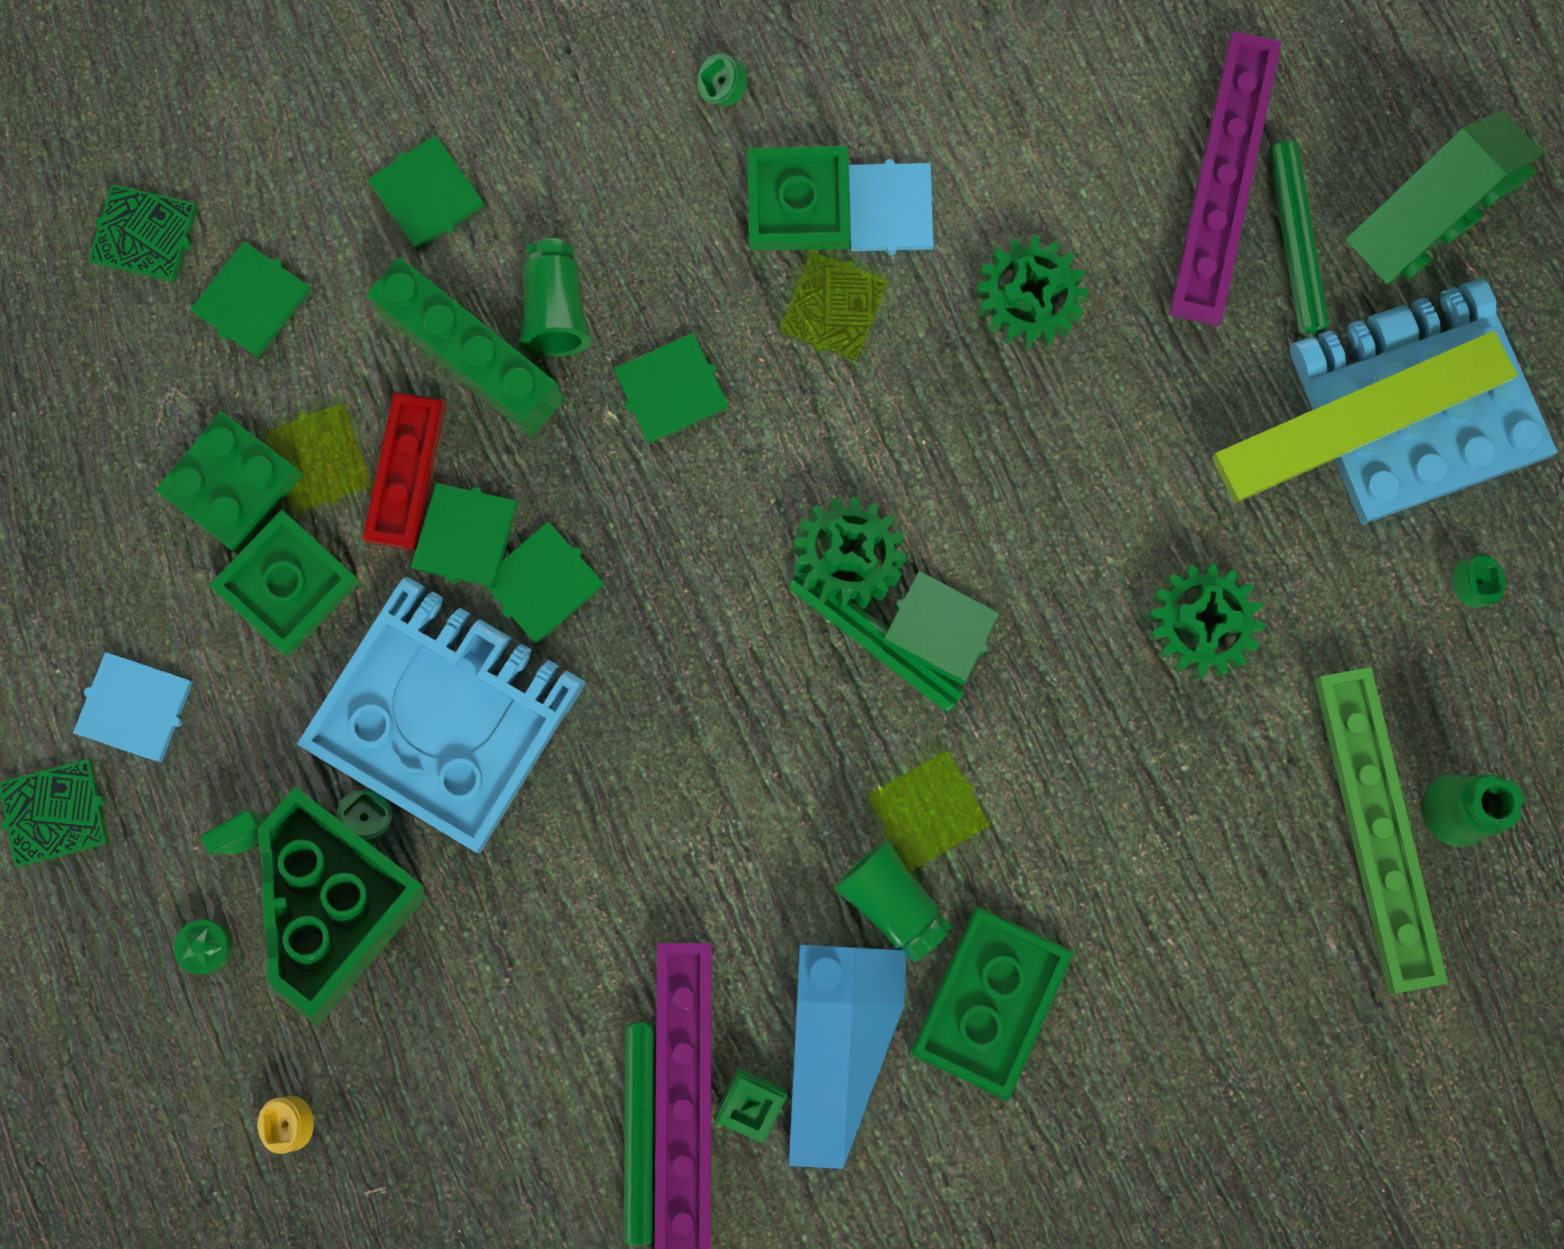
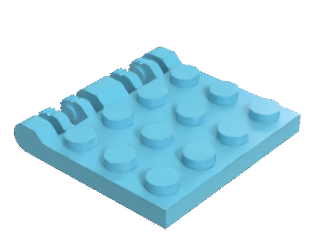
M1478 278L1461 284L1457 289L1453 287L1441 292L1440 306L1442 311H1444V316L1450 328L1448 331L1440 333V320L1434 311V306L1426 298L1413 301L1411 309L1406 305H1401L1372 315L1368 318L1367 325L1364 324V321L1361 322V320L1348 324L1347 338L1352 346L1351 349L1357 363L1346 366L1345 352L1342 345H1340V340L1332 330L1319 334V337H1317L1318 341L1314 337H1309L1292 343L1290 346L1292 361L1313 410L1495 330L1519 375L1504 385L1334 459L1361 525L1540 462L1558 453L1497 316L1494 294L1484 278Z
M405 577L392 593L297 745L480 854L560 722L577 700L585 681L566 670L556 682L545 702L541 704L539 702L540 699L546 694L559 669L557 664L550 660L545 662L537 671L526 693L519 691L511 686V684L528 664L530 653L532 652L531 649L523 644H519L497 677L491 673L497 668L506 654L512 638L479 619L471 627L455 653L450 649L458 642L462 632L468 625L471 617L470 613L462 608L456 610L449 617L436 641L423 634V632L431 625L440 612L444 599L435 592H431L425 597L421 606L418 607L425 595L426 587L409 577ZM412 617L410 622L406 624L405 622Z

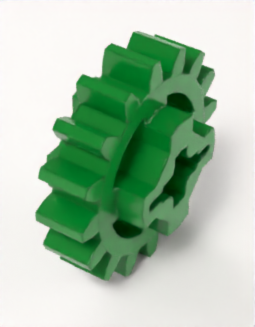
M1033 236L1029 247L1023 248L1016 238L1011 240L1008 255L1003 250L997 248L994 250L991 258L993 265L983 264L980 277L984 282L977 284L975 296L986 300L980 303L978 314L979 316L992 315L993 319L988 328L991 334L1001 328L1007 331L1005 344L1010 345L1018 336L1023 338L1025 349L1030 350L1034 339L1040 338L1047 348L1052 345L1055 339L1054 331L1066 338L1072 329L1070 321L1079 322L1084 309L1078 304L1085 303L1088 289L1077 286L1082 283L1086 273L1084 269L1073 271L1070 269L1075 258L1072 252L1064 255L1062 258L1056 254L1058 242L1053 241L1046 250L1040 248L1038 236ZM1010 270L1012 273L1010 278L1012 283L1004 285L1003 290L998 291L999 281ZM1024 286L1025 288L1028 287L1030 292L1023 293ZM1040 293L1039 300L1038 298L1035 299L1033 294ZM1064 295L1062 309L1053 316L1052 303L1058 301L1059 297Z
M837 497L831 498L827 512L818 505L814 506L809 516L810 521L801 520L796 532L800 537L794 539L791 547V552L800 556L796 558L793 565L794 573L807 572L808 574L803 583V589L807 591L816 586L821 589L818 602L822 604L830 596L837 597L839 610H845L850 599H855L860 609H865L870 601V594L877 600L882 601L889 591L888 586L895 587L902 573L898 568L903 566L907 555L897 550L904 540V535L902 533L890 534L889 532L895 519L892 516L885 517L882 520L878 519L875 516L878 510L876 503L871 504L866 511L859 509L858 497H852L849 506L843 508ZM817 538L821 540L819 547L824 551L823 558L820 560L817 558L815 549ZM877 546L881 553L880 569L877 567L879 560L873 554V550Z
M1211 563L1205 568L1201 576L1196 566L1190 565L1184 570V581L1175 573L1165 581L1170 592L1158 589L1154 593L1152 599L1161 608L1151 609L1147 613L1146 619L1157 622L1159 627L1152 631L1148 637L1149 640H1163L1165 647L1158 654L1160 659L1166 658L1171 654L1177 658L1174 671L1179 673L1188 665H1192L1194 677L1201 679L1206 676L1209 667H1211L1214 675L1219 678L1228 673L1227 662L1236 669L1247 663L1241 651L1252 654L1258 650L1260 644L1250 636L1258 634L1265 629L1264 623L1253 620V614L1262 609L1263 604L1262 602L1249 603L1246 596L1250 594L1254 587L1249 583L1238 588L1234 584L1237 572L1233 569L1221 578L1218 577L1216 564ZM1197 589V593L1193 596L1192 605L1182 604L1175 606L1176 601L1183 593ZM1223 596L1229 600L1235 611L1226 603ZM1203 611L1206 612L1207 621L1215 622V626L1209 631H1205L1204 622L1196 620V617ZM1175 631L1182 635L1189 644V647H1186L1180 641ZM1220 637H1236L1229 649L1222 653L1214 654L1215 649L1218 648Z

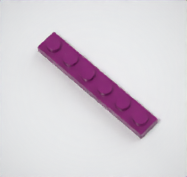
M1232 31L1228 39L1168 315L1218 326L1223 319L1281 41Z
M657 943L655 1249H711L712 943Z

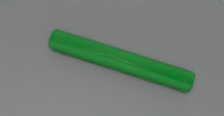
M1293 140L1280 141L1273 144L1269 151V159L1298 330L1303 335L1317 334L1323 332L1328 327L1329 320L1299 145Z
M807 572L794 575L789 584L790 590L942 710L947 712L952 710L961 699L964 690L958 683L882 643L888 629L866 611L860 609L852 600H849L845 610H839L838 598L830 596L822 604L818 602L821 589L816 586L805 591L802 587L808 575Z
M632 1022L627 1024L625 1028L623 1240L628 1245L643 1246L651 1244L654 1238L655 1026L650 1022Z

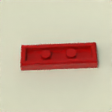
M393 391L362 537L366 543L416 551L447 406L443 399Z

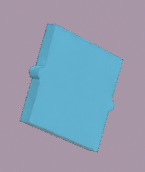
M888 159L885 161V164L849 165L851 251H887L889 255H895L897 250H933L931 163L895 164L893 160Z
M105 652L92 686L84 690V695L87 699L73 733L162 763L175 728L183 724L180 715L193 682Z

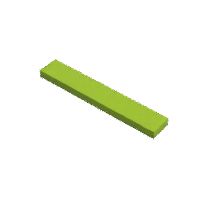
M1495 330L1223 449L1212 456V460L1235 504L1504 385L1519 375Z

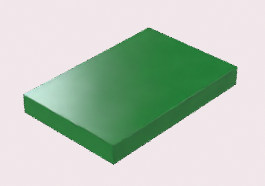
M974 906L909 1054L1009 1102L1074 951L983 908Z

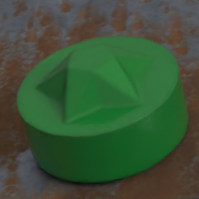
M717 53L708 57L701 65L697 76V88L700 96L706 102L719 107H730L737 103L743 96L747 86V71L743 63L724 53Z
M1477 554L1460 560L1454 567L1452 574L1453 588L1457 597L1466 606L1477 609L1496 604L1502 599L1506 589V580L1501 566L1494 558L1486 554Z
M367 789L356 790L349 793L340 802L337 819L370 845L380 841L389 830L392 817L391 807L386 798L377 792Z
M196 920L188 923L179 931L174 942L176 961L185 971L192 974H211L220 970L229 961L233 950V941L229 931L222 924L212 920Z

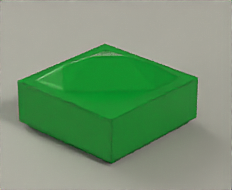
M244 810L206 831L200 838L208 854L227 856L228 854L242 853L252 849L259 843L258 827L266 818L264 814Z
M737 1067L714 1114V1121L764 1144L788 1096L785 1088Z

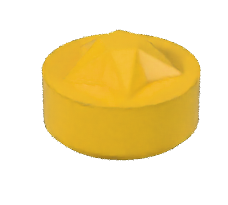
M293 1095L274 1098L268 1101L261 1109L258 1117L257 1128L261 1142L269 1151L276 1154H284L302 1149L311 1139L314 1129L313 1114L308 1104L300 1097Z

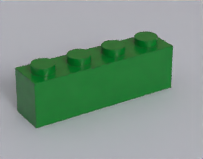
M398 257L365 294L381 318L530 438L534 436L564 401L557 382L401 257Z

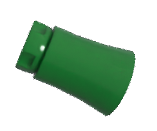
M545 238L536 243L527 244L524 249L525 264L522 267L524 293L520 348L526 353L540 357L570 356L584 351L590 346L591 337L584 315L579 270L574 258L573 245H569L562 239Z
M1459 773L1447 774L1436 779L1427 788L1422 800V816L1428 830L1439 841L1450 846L1467 847L1480 842L1486 836L1502 833L1515 825L1521 819L1520 808L1525 798L1520 787L1513 780L1507 781L1505 778L1495 774H1481L1477 776Z
M888 838L861 858L832 888L863 913L887 937L895 948L901 947L912 962L920 960L929 951L934 949L948 935L949 930L952 928L950 923L938 913L940 908L904 865Z

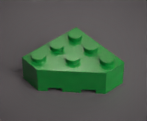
M1503 110L1493 113L1462 128L1364 221L1346 241L1386 284H1389L1402 274L1407 280H1410L1432 261L1433 258L1428 253L1442 241L1446 245L1450 244L1459 235H1464L1485 216L1481 210L1482 207L1485 206L1488 209L1498 200L1501 201L1508 194L1514 193L1537 172L1532 164L1544 152Z
M294 787L258 827L262 868L263 916L267 946V979L269 986L279 998L318 1027L425 898L422 884L301 790Z

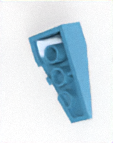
M799 945L789 1166L844 1168L904 1007L906 954L903 950Z

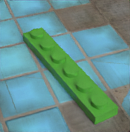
M1372 667L1320 676L1314 679L1388 993L1398 994L1448 984Z

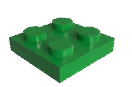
M848 146L747 148L749 251L850 249Z
M220 411L155 491L225 546L239 554L304 474Z
M281 510L208 586L276 649L289 658L361 581L289 515Z

